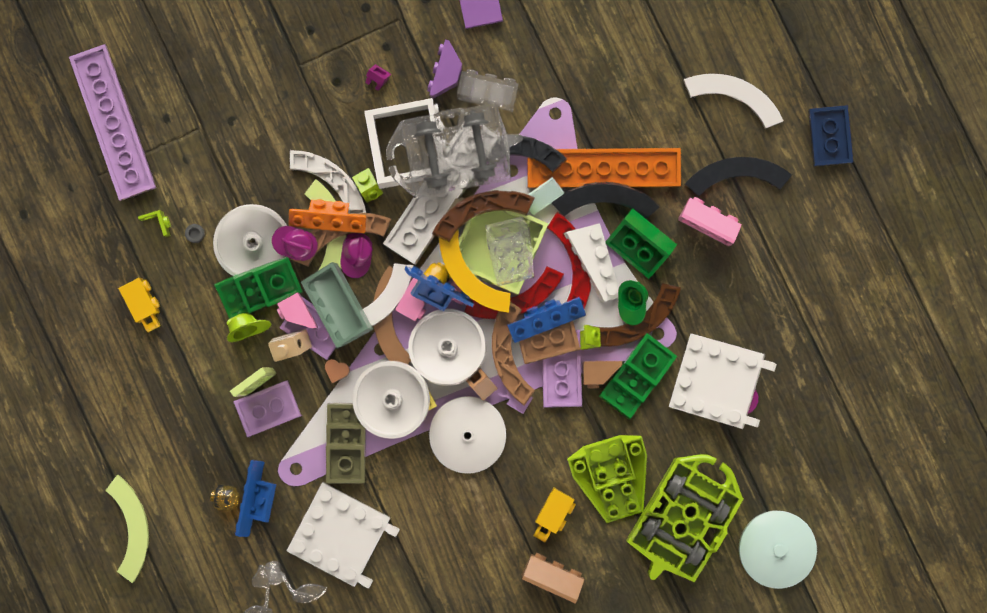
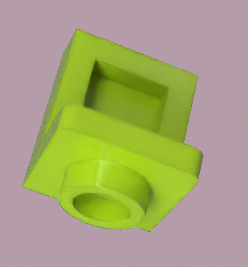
M369 168L352 177L367 203L383 194Z

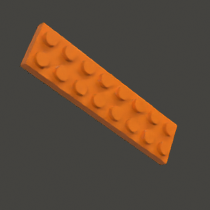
M681 148L556 149L567 158V161L554 173L542 163L527 157L528 188H538L552 177L561 188H577L594 182H613L629 187H681Z

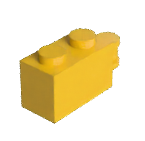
M137 278L118 288L136 323L142 322L147 332L160 327L156 314L160 313L158 309L160 304L156 297L151 296L149 292L151 287L147 280L144 281L142 278ZM151 317L153 322L148 324L146 319Z
M553 487L535 520L539 525L533 536L546 542L551 531L555 534L558 530L562 531L566 524L565 516L567 513L571 514L576 505L573 503L574 498ZM542 526L548 529L546 534L540 531Z

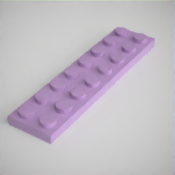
M104 44L70 56L71 65L118 199L122 201L155 189L156 185L107 46Z

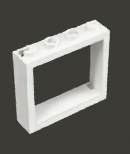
M432 98L365 111L379 189L424 181L423 178L432 176L431 168L385 177L375 119L429 109L431 122L436 121L437 128L441 131L433 134L439 162V174L447 173L446 170L450 169L448 158L444 159L443 152L446 151L445 141L440 140L439 135L443 131L441 122H437L436 116L439 115L438 105L433 104Z

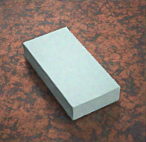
M553 177L528 194L535 197L529 210L532 215H535L564 194V191Z

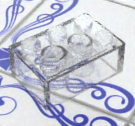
M467 69L466 72L462 71L457 97L458 100L514 112L519 83H515L516 80L511 78H504V80L496 79L497 76L493 74L478 75L477 71Z

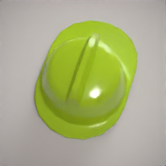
M248 313L238 314L227 321L230 332L227 336V341L237 342L249 336L262 333L271 327V322L267 320L257 321L253 315Z

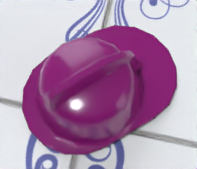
M292 226L279 227L272 236L273 248L282 256L305 261L312 258L317 251V240L308 231Z
M351 233L343 242L340 264L342 271L351 278L364 276L371 264L372 242L365 234Z

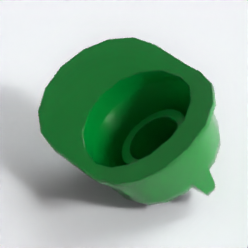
M627 280L621 283L618 289L619 315L626 324L638 325L645 318L648 291L641 282Z

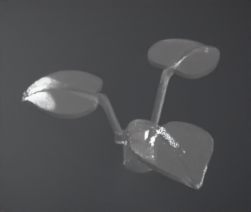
M272 561L265 566L260 565L252 578L253 586L266 588L264 605L252 606L243 613H273L272 609L267 608L269 589L271 585H277L283 581L291 594L294 595L293 600L300 603H307L318 599L326 592L327 586L305 584L294 590L288 582L285 573L281 572L280 563Z

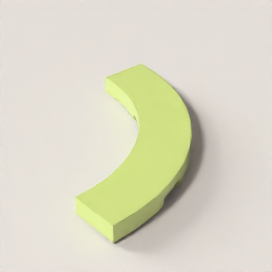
M316 179L305 193L310 200L321 199L336 202L331 193ZM347 235L340 236L327 244L325 257L319 270L331 262L338 263L341 269L342 246Z
M117 475L105 491L121 507L128 527L127 551L117 572L133 583L144 565L149 544L148 522L143 505L140 503L135 491L121 476Z

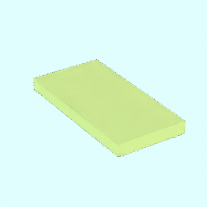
M262 367L230 392L234 397L247 396L275 376L276 372L273 368Z

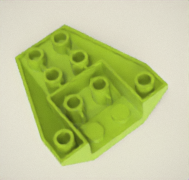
M618 435L583 446L567 459L574 480L606 523L644 511L647 453L642 436Z

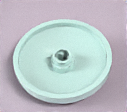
M768 511L756 516L747 524L740 537L739 557L745 571L756 582L766 587L779 589L796 585L810 573L816 560L817 545L813 532L801 518L789 512Z

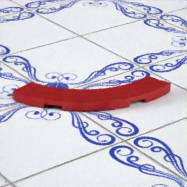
M556 212L547 229L562 242L571 261L572 287L566 302L580 297L585 309L591 290V279L588 273L584 272L578 255H575L572 250V244L564 235L565 232L576 230L575 227L564 216Z
M546 266L543 274L528 290L511 297L510 301L522 309L519 315L526 313L529 308L538 306L546 300L560 283L564 273ZM471 299L474 302L473 307L469 305L465 307L464 313L482 319H496L499 312L485 307Z

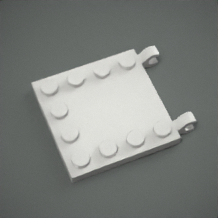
M690 334L669 407L741 429L744 428L745 424L758 427L760 420L747 415L761 368L775 372L777 364L764 360L765 354Z
M322 482L287 552L354 587L358 582L364 587L369 588L373 580L362 575V572L384 531L396 537L400 529L388 523L390 520L389 516Z

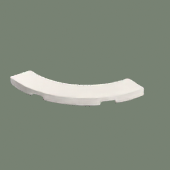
M702 74L683 80L690 98L703 94H723L748 105L758 116L765 129L783 122L773 102L761 90L742 79L724 74Z
M290 150V170L308 172L325 180L336 190L343 203H349L348 214L366 213L363 199L357 187L342 169L321 156L304 151Z
M394 264L391 278L385 290L373 303L363 309L372 326L385 319L397 307L411 281V276L404 269L406 266L413 268V265Z

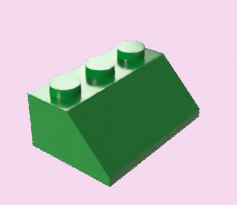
M633 208L605 241L606 245L648 279L677 246L674 241Z

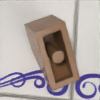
M583 361V385H587V388H599V384H604L621 367L622 361Z
M481 368L471 378L466 380L483 401L498 389Z

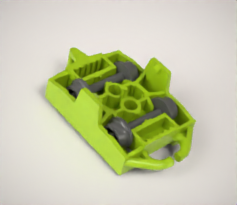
M700 454L674 458L626 539L630 545L651 560L648 570V576L651 580H655L664 570H667L695 582L711 554L717 552L726 537L727 527L744 498L733 471L725 463H722L719 467L726 475V482L724 484H719L698 471L699 464L703 462L714 465L717 460L715 457ZM663 496L667 501L661 512L654 511L656 507L660 508L662 505L659 501ZM692 506L695 509V513L693 516L688 517L685 514V510L687 507ZM679 523L685 525V530L682 533H676L675 527ZM709 527L718 528L708 545L703 539Z

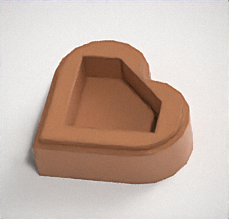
M331 359L325 364V370L332 383L347 377L350 373V367L345 363H339Z

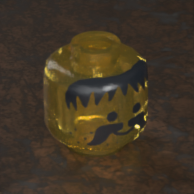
M218 485L216 490H212L210 501L214 502L215 509L232 511L234 507H238L240 492H237V488L233 486Z

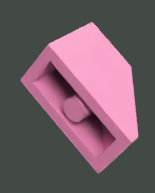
M413 278L395 310L416 322L417 319L421 320L426 310L424 309L425 302L411 295V291L418 281Z
M296 293L278 303L279 308L277 311L281 319L285 318L286 321L313 329L318 327L300 293Z

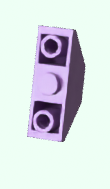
M446 39L444 45L440 44L438 51L440 60L439 63L435 62L432 73L435 74L433 81L430 80L427 91L430 92V98H436L456 87L463 68L450 41Z

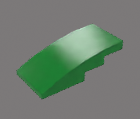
M288 257L258 266L214 284L229 319L238 314L252 313L265 306L270 307L296 293L303 292Z
M646 333L598 397L628 420L631 419L641 403L645 401L653 388L657 386L677 355Z

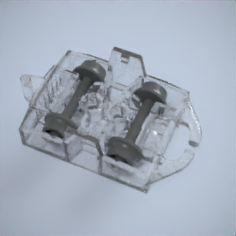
M497 103L465 109L457 108L400 121L388 143L386 157L387 160L395 159V148L399 145L405 147L410 174L408 176L400 175L396 166H390L389 171L396 183L414 198H420L511 180L509 147L520 143L523 140V136L506 133ZM458 116L457 126L445 128L440 120L442 118ZM461 144H468L470 146L468 154L461 152ZM444 147L451 150V156L448 158L443 157L441 154V149ZM465 173L471 182L467 183V179L461 180L460 185L452 186L454 175Z

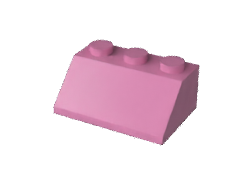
M689 198L678 220L727 246L734 244L741 227L738 219L731 215L726 217L720 214L721 210L714 206L709 208L703 205L705 202L699 198Z

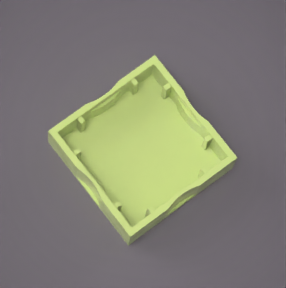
M491 211L475 216L466 222L459 237V247L463 260L476 278L519 295L548 223L530 215L525 216L512 211Z

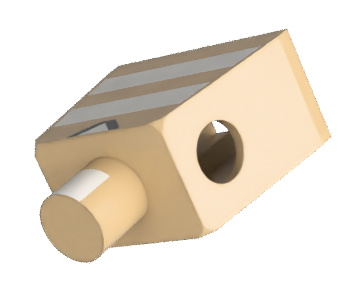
M306 329L272 338L268 343L275 362L298 356L312 347ZM297 340L300 341L301 346L297 344Z

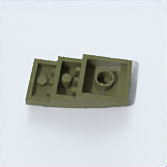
M327 403L326 483H365L366 428L358 420L353 403Z

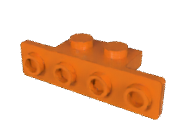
M318 199L311 200L309 210L289 209V226L365 233L366 216L348 214L349 203Z

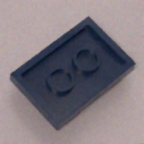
M848 105L809 109L814 166L853 163Z

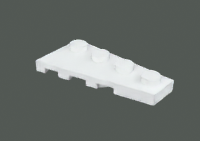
M600 223L565 232L566 239H569L572 244V250L575 255H578L584 272L588 273L591 279L590 282L600 301L605 302L618 298L619 287Z

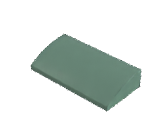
M331 262L301 281L336 348L342 347L373 330L338 263Z

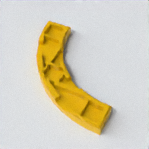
M457 230L450 242L439 238L442 259L456 285L479 304L490 309L509 313L511 293L498 291L487 286L476 278L467 267L459 247V230Z

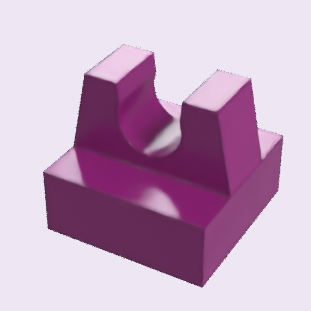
M375 64L368 70L365 83L369 85L372 80L377 83L375 89L379 91L389 80L391 74Z

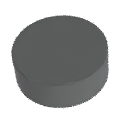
M191 224L185 230V237L189 242L199 243L204 239L205 231L202 226Z

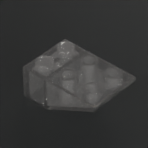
M523 217L486 225L487 245L497 285L501 286L534 278L530 226Z

